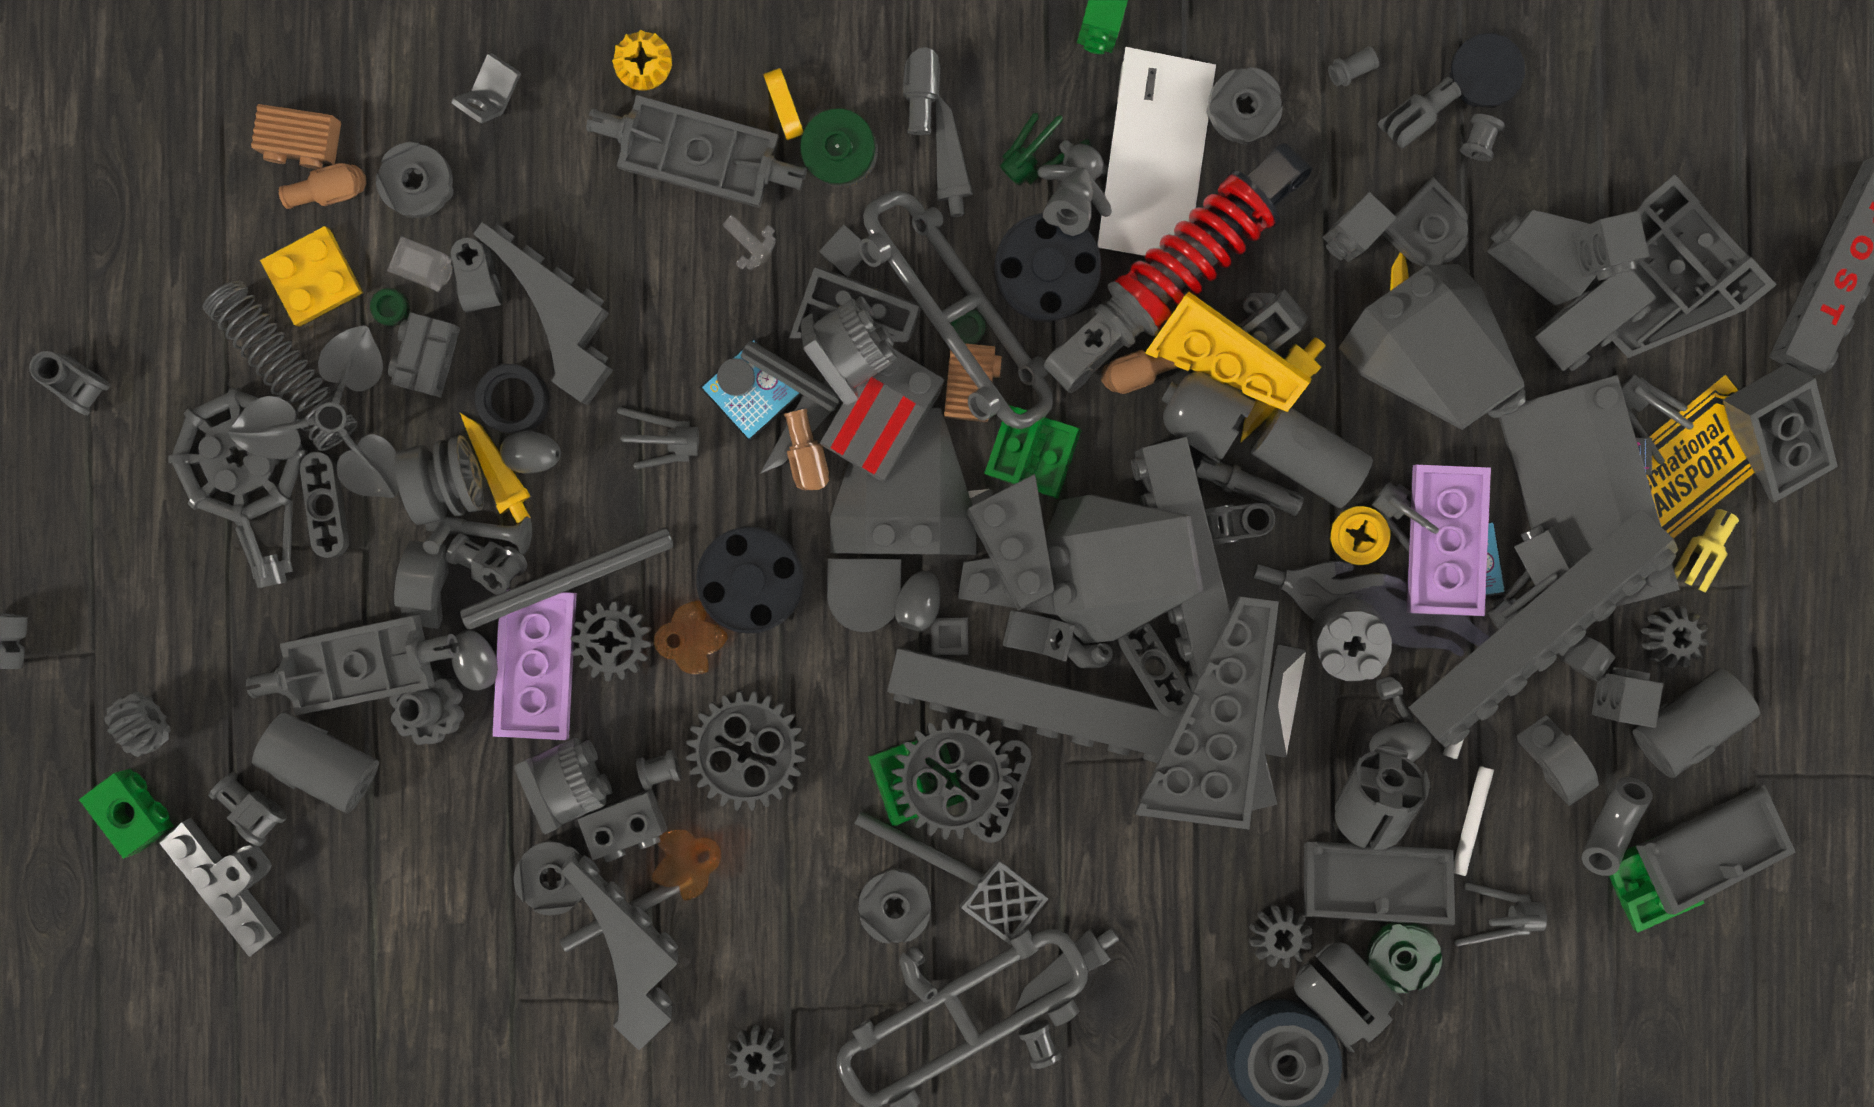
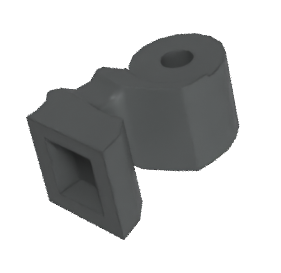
M1584 636L1573 646L1566 645L1557 653L1562 662L1596 682L1601 680L1616 658L1608 651L1606 646L1587 636Z

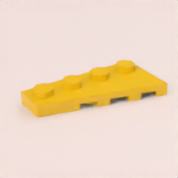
M1191 292L1185 295L1145 352V354L1157 358L1160 356L1172 361L1174 366L1186 371L1191 369L1196 372L1210 374V377L1222 384L1227 383L1242 390V394L1286 412L1289 411L1312 380V378Z

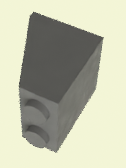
M1531 210L1521 217L1516 214L1509 222L1504 221L1490 237L1494 243L1487 252L1554 306L1581 296L1597 276V274L1586 277L1582 276L1573 237L1574 232L1590 225L1589 223Z

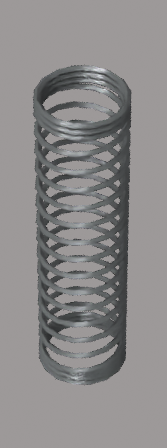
M234 280L223 284L205 299L202 306L203 310L210 316L211 320L218 322L220 330L226 331L225 336L227 339L233 340V347L241 349V357L249 358L248 365L256 367V375L264 377L263 382L265 385L271 386V393L279 395V398L282 399L283 394L291 392L307 382L314 375L315 369L309 368L298 374L307 365V360L301 359L293 363L299 357L300 351L298 350L285 354L292 347V341H285L279 344L283 340L285 332L274 333L277 329V323L266 324L270 314L258 315L262 311V305H252L255 296L247 295L248 287L243 284V281ZM235 293V294H234L233 296H231L228 300H226L225 302H223L227 297H229L231 294ZM252 298L250 302L242 309H240L239 311L230 316L225 317L232 309L238 306L241 302H243L246 299ZM259 307L251 317L233 326L247 312ZM263 317H266L265 320L257 327L241 335V333L255 321ZM234 318L227 328L221 326L222 321ZM243 326L235 337L229 336L230 330ZM274 326L266 335L249 344L263 330ZM251 335L243 346L236 344L238 339ZM281 335L272 345L256 353L268 341ZM260 343L250 355L244 354L246 348ZM289 344L281 353L264 362L276 350ZM268 352L258 364H252V358ZM296 353L290 361L273 370L284 359ZM277 360L266 373H259L260 367ZM303 363L302 366H300L292 374L281 379L292 368ZM285 369L274 382H267L268 376ZM311 372V373H310L305 379H303L301 382H299L298 384H296V385L292 386L291 388H289V387H290L296 380H298L300 377H302L303 375H305V374ZM294 377L289 383L285 385L282 391H274L275 385L283 383ZM315 378L303 385L287 402L291 404L312 393L320 386L322 378ZM317 382V384L314 385V386H313L311 389H309L307 392H305L304 394L298 396V395H299L304 389H306L308 386H310L311 384ZM323 387L306 398L295 410V421L314 418L315 414L313 413L320 405L331 400L333 401L334 396H331L314 407L304 419H297L299 412L321 401L329 393L330 387ZM325 391V392H324L320 397H318L316 400H314L313 402H311V403H309L308 405H306V404H307L312 398H314L316 395H318L319 393ZM347 414L346 424L343 428L350 435L356 429L357 421H355L353 415ZM316 425L312 428H301L303 431H310L309 439L313 440V445H316L320 451L328 450L343 441L338 432L327 434L320 431L315 438L312 437L314 430L318 429Z

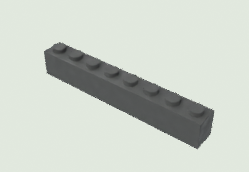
M1640 508L1408 708L1444 747L1450 744H1458L1467 737L1470 732L1469 728L1479 719L1483 721L1492 716L1499 707L1497 704L1507 695L1513 696L1519 693L1527 685L1528 681L1526 679L1537 670L1543 671L1551 666L1557 658L1556 654L1566 645L1573 646L1585 636V629L1596 620L1602 621L1610 616L1616 608L1615 604L1625 595L1632 596L1644 586L1645 578L1656 569L1661 571L1669 566L1675 559V553L1678 551L1675 540Z
M901 647L897 648L887 692L894 694L893 700L914 705L916 699L930 702L929 708L932 710L950 713L951 707L966 711L965 717L986 722L987 716L1001 719V726L1016 730H1022L1023 724L1037 727L1036 734L1055 739L1058 738L1059 733L1073 736V743L1093 747L1094 741L1109 744L1107 750L1110 752L1129 756L1130 750L1144 753L1143 759L1158 763L1180 716L1175 718L1164 716L1155 707Z

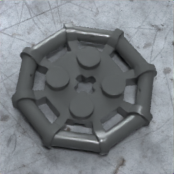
M230 388L228 393L194 409L189 407L184 412L185 420L172 455L168 456V463L173 464L189 498L188 505L193 510L201 509L234 521L237 526H242L240 517L243 514L247 515L248 519L251 520L281 505L288 506L291 503V494L300 472V464L302 459L308 455V450H304L300 443L297 451L279 459L263 458L247 452L248 456L243 458L244 465L242 467L238 463H233L231 458L234 455L233 451L236 448L239 451L245 450L229 437L228 429L238 419L245 407L258 399V397L244 393L240 388ZM230 409L231 419L217 426H214L208 420V418ZM199 428L206 433L199 443V455L189 454ZM280 459L287 460L278 484L273 481L275 474L272 473L275 465L279 464ZM190 464L201 465L208 480V483L202 488ZM265 487L270 495L249 504L248 495ZM218 489L234 494V505L212 497Z

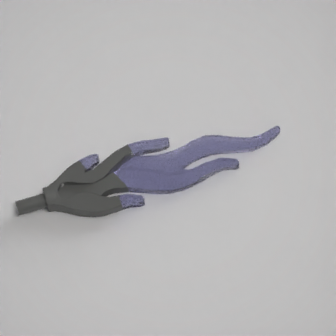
M1340 561L1320 562L1299 569H1285L1284 572L1256 564L1254 568L1253 578L1279 585V588L1289 594L1300 609L1312 620L1315 619L1319 611L1322 613L1328 606L1336 603L1335 600L1340 598H1357L1370 603L1385 622L1392 637V643L1402 647L1448 649L1458 656H1463L1464 651L1452 640L1434 635L1420 634L1413 628L1423 625L1446 628L1477 646H1481L1490 638V636H1487L1474 626L1464 615L1407 613V602L1398 599L1385 589L1396 588L1408 593V584L1399 578L1384 573H1365L1335 579L1333 578L1335 575L1354 569L1352 564Z

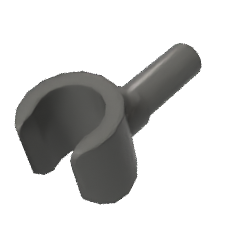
M1393 677L1377 680L1376 686L1382 700L1393 698L1394 704L1404 722H1413L1414 720L1402 697V685Z

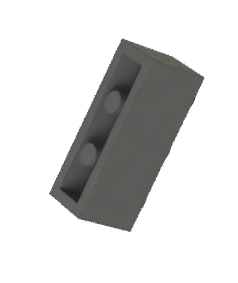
M1633 270L1624 272L1620 276L1594 283L1581 296L1577 297L1533 332L1530 337L1557 369L1564 371L1569 368L1573 371L1589 359L1590 356L1587 352L1597 344L1603 347L1614 340L1620 334L1617 328L1629 319L1633 323L1651 310L1648 304L1656 297Z

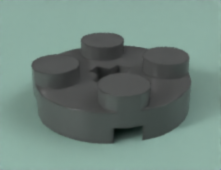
M1249 67L1248 69L1231 70L1225 73L1212 88L1206 111L1207 116L1216 131L1224 138L1243 145L1251 144L1267 136L1281 119L1283 106L1281 107L1282 101L1279 85L1271 75L1258 68ZM1247 97L1251 98L1253 102L1250 107L1254 110L1253 113L1245 112L1242 114L1239 112V105L1236 103L1237 98L1241 100Z
M406 142L391 148L382 158L381 162L383 164L380 167L379 174H376L377 191L383 202L396 212L407 218H424L438 212L452 198L454 190L451 168L445 158L431 147L420 145L419 143ZM413 171L417 175H423V181L418 189H415L413 186L408 188L406 186V183L410 181L409 174Z
M561 840L542 841L530 848L522 856L514 871L515 890L522 902L525 901L530 907L534 908L533 911L550 916L565 913L581 901L583 897L561 873L564 861L574 851L581 858L583 857L580 848ZM549 868H554L556 873L561 874V879L557 881L556 887H551L550 881L543 880V875L549 872Z
M892 867L878 872L866 882L860 893L858 910L862 926L870 936L883 943H905L915 939L924 931L930 920L931 898L928 888L918 876L907 870ZM889 898L893 900L897 898L902 899L901 906L904 912L899 914L895 911L892 915L888 914L886 910L889 905L886 900Z

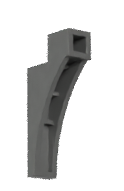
M482 222L474 232V235L490 247L513 271L539 313L548 337L554 363L555 376L551 381L579 402L589 405L613 371V369L605 364L609 359L607 356L591 345L587 351L584 349L609 315L607 311L601 308L604 300L587 288L583 293L573 288L571 284L575 279L557 266L552 272L541 265L545 258L526 245L523 250H520L511 242L515 236L497 223L491 229Z
M574 851L564 861L561 873L578 890L592 910L609 947L617 979L619 1009L615 1012L613 1026L640 1050L671 1021V999L662 989L657 987L654 990L653 987L678 964V945L667 933L662 932L659 934L650 925L652 920L640 907L634 909L624 900L626 895L623 890L612 881L607 883L598 874L600 872L599 868L589 857L583 856L581 858Z

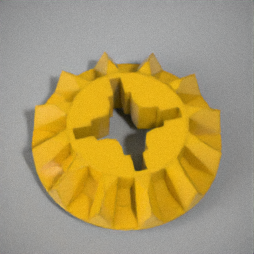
M639 30L631 35L626 34L624 39L618 45H615V54L612 62L617 76L626 86L635 90L645 91L658 87L666 80L671 71L672 56L667 44L656 33L652 34ZM640 47L644 49L647 57L653 58L645 63L643 74H641L637 63L630 61L632 58L639 56Z
M1354 506L1341 512L1332 523L1330 541L1335 553L1343 560L1351 564L1365 565L1376 561L1384 554L1390 541V529L1386 519L1378 511L1365 506ZM1366 520L1364 532L1370 538H1373L1374 541H1360L1358 546L1356 545L1354 548V537L1345 531L1346 529L1358 530Z

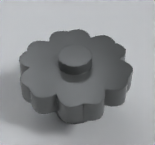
M432 670L435 687L390 697V704L395 708L391 715V722L397 727V731L401 736L412 735V739L417 745L442 742L445 734L454 733L458 730L459 722L464 717L462 708L458 706L463 698L461 690L457 688L454 679H442L441 674L437 670Z

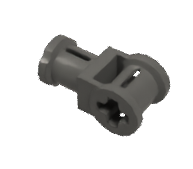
M461 533L452 540L446 555L447 562L455 565L459 563L471 569V579L481 583L488 591L497 595L506 592L509 589L510 581L515 576L522 575L527 569L525 557L515 548L509 546L502 547L491 541L483 547L470 541L469 536Z
M231 772L213 787L208 797L212 800H219L232 812L227 819L236 826V830L245 840L253 845L262 846L266 841L265 836L277 823H283L287 819V814L280 805L265 797L259 790L250 793L237 781L238 776Z

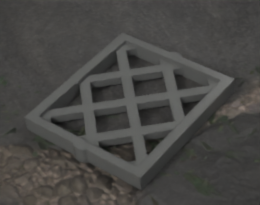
M997 859L983 878L977 881L976 886L960 904V907L1011 945L1010 939L1023 931L1032 922V918L1046 903L1048 897ZM999 871L1000 883L987 885L992 875ZM1004 871L1016 880L1005 882ZM1023 885L1035 895L1024 896ZM1018 886L1019 897L1006 899V887ZM1000 888L1001 900L989 902L988 890ZM979 891H983L984 902L971 904V901ZM1037 900L1036 905L1031 911L1025 913V902ZM1019 903L1020 914L1008 916L1007 905ZM1002 906L1003 917L990 919L989 907ZM984 908L985 919L974 910ZM1021 920V923L1013 933H1009L1008 922ZM1003 923L1004 933L992 924Z

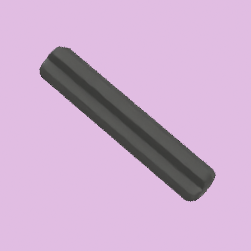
M749 341L744 347L741 354L742 359L829 411H834L841 400L832 388L753 341Z

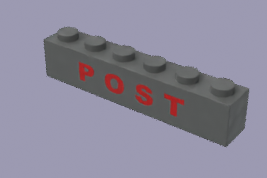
M1874 157L1863 161L1769 356L1772 360L1783 365L1788 364L1810 376L1824 374L1834 366L1839 355L1837 348L1842 338L1846 337L1853 328L1855 320L1852 317L1858 305L1864 302L1871 289L1868 284L1874 274Z

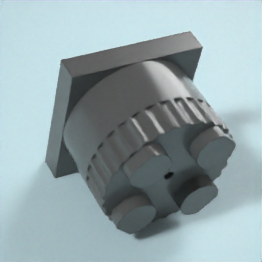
M862 296L856 300H849L819 321L813 313L801 320L804 351L843 404L847 406L858 400L857 386L894 363L893 360L898 358L892 348L894 342L889 332L883 325L879 328L876 327L871 318L874 313Z
M573 738L514 765V770L542 833H550L569 821L605 806L607 802L606 796L613 793L608 777L605 773L600 774L594 761L598 760V756L590 740L581 742L580 739Z

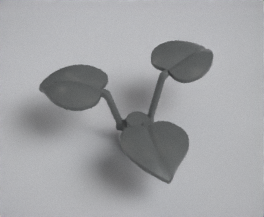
M357 326L339 333L321 351L318 360L319 373L324 380L338 383L333 401L320 405L315 412L314 418L295 422L296 413L291 404L279 397L265 396L252 401L246 406L238 419L228 429L229 437L242 449L256 456L269 459L284 458L298 450L301 439L296 429L316 425L320 431L327 434L338 432L351 449L344 452L338 460L337 474L340 482L351 492L362 496L394 498L398 494L399 488L395 473L396 451L386 439L375 434L364 436L356 445L343 428L346 424L347 416L339 403L345 385L357 392L368 390L379 381L383 371L381 353L367 326Z

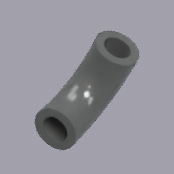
M1633 777L1620 778L1612 789L1595 822L1581 858L1585 867L1595 874L1609 876L1619 870L1630 840L1652 801L1653 794L1650 788L1639 779Z

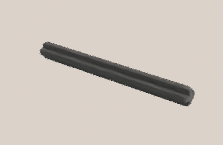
M662 528L463 608L460 611L461 618L467 629L476 628L671 549L673 541L668 530Z

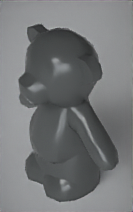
M1064 140L1059 145L1060 150L1064 153L1063 164L1043 165L1038 169V176L1046 180L1058 179L1062 181L1045 206L1043 218L1048 224L1059 226L1063 233L1075 236L1083 233L1089 226L1091 201L1102 216L1108 217L1112 213L1110 203L1095 182L1099 176H1107L1108 166L1104 164L1102 156L1094 147L1082 143L1073 145L1071 142Z

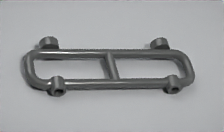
M898 190L888 192L869 203L865 208L863 218L864 225L870 236L861 240L859 244L860 255L865 263L871 267H877L886 261L890 263L973 380L978 390L968 397V407L971 413L979 420H987L997 414L1006 425L1016 429L1030 427L1044 418L1050 412L1053 405L1052 390L1044 378L1049 373L1044 368L1045 360L1039 356L1033 359L1028 356L938 229L943 224L941 212L935 207L925 210L913 195ZM896 205L904 207L913 217L912 225L919 235H925L967 296L941 311L878 221L879 214ZM977 308L1019 367L1018 374L1021 381L1026 385H1032L1039 398L1038 403L1023 414L1015 413L955 331L951 322Z
M1025 929L1010 939L1013 947L938 989L937 995L931 1002L924 1003L920 999L875 1026L868 1019L854 1027L851 1031L855 1037L841 1047L836 1062L839 1076L850 1095L857 1103L864 1107H880L888 1103L890 1107H917L921 1100L914 1088L1047 1013L1054 1026L1062 1025L1074 1018L1080 1010L1073 998L1084 989L1088 981V969L1085 960L1074 941L1066 933L1057 929H1046L1034 935L1030 933L1029 929ZM1047 944L1058 945L1073 969L1072 980L979 1034L957 995L1013 963L1033 955ZM945 1003L966 1042L876 1093L866 1091L851 1067L852 1057L859 1051L872 1047L882 1038Z

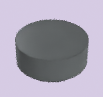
M737 358L729 359L720 366L717 373V381L725 393L731 396H743L753 388L755 373L746 361Z

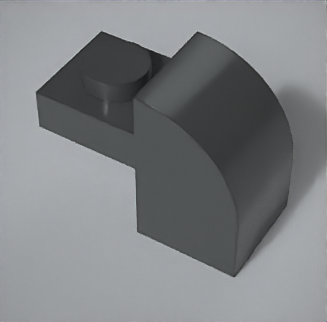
M410 540L398 566L394 604L401 608L402 618L420 615L422 627L439 629L443 620L440 591L449 574L448 562L446 560L447 548L446 545L442 544L437 554H429L423 548L424 542Z
M1547 715L1517 735L1520 745L1542 767L1545 781L1568 806H1571L1599 786L1596 770L1585 752L1570 734L1566 736Z

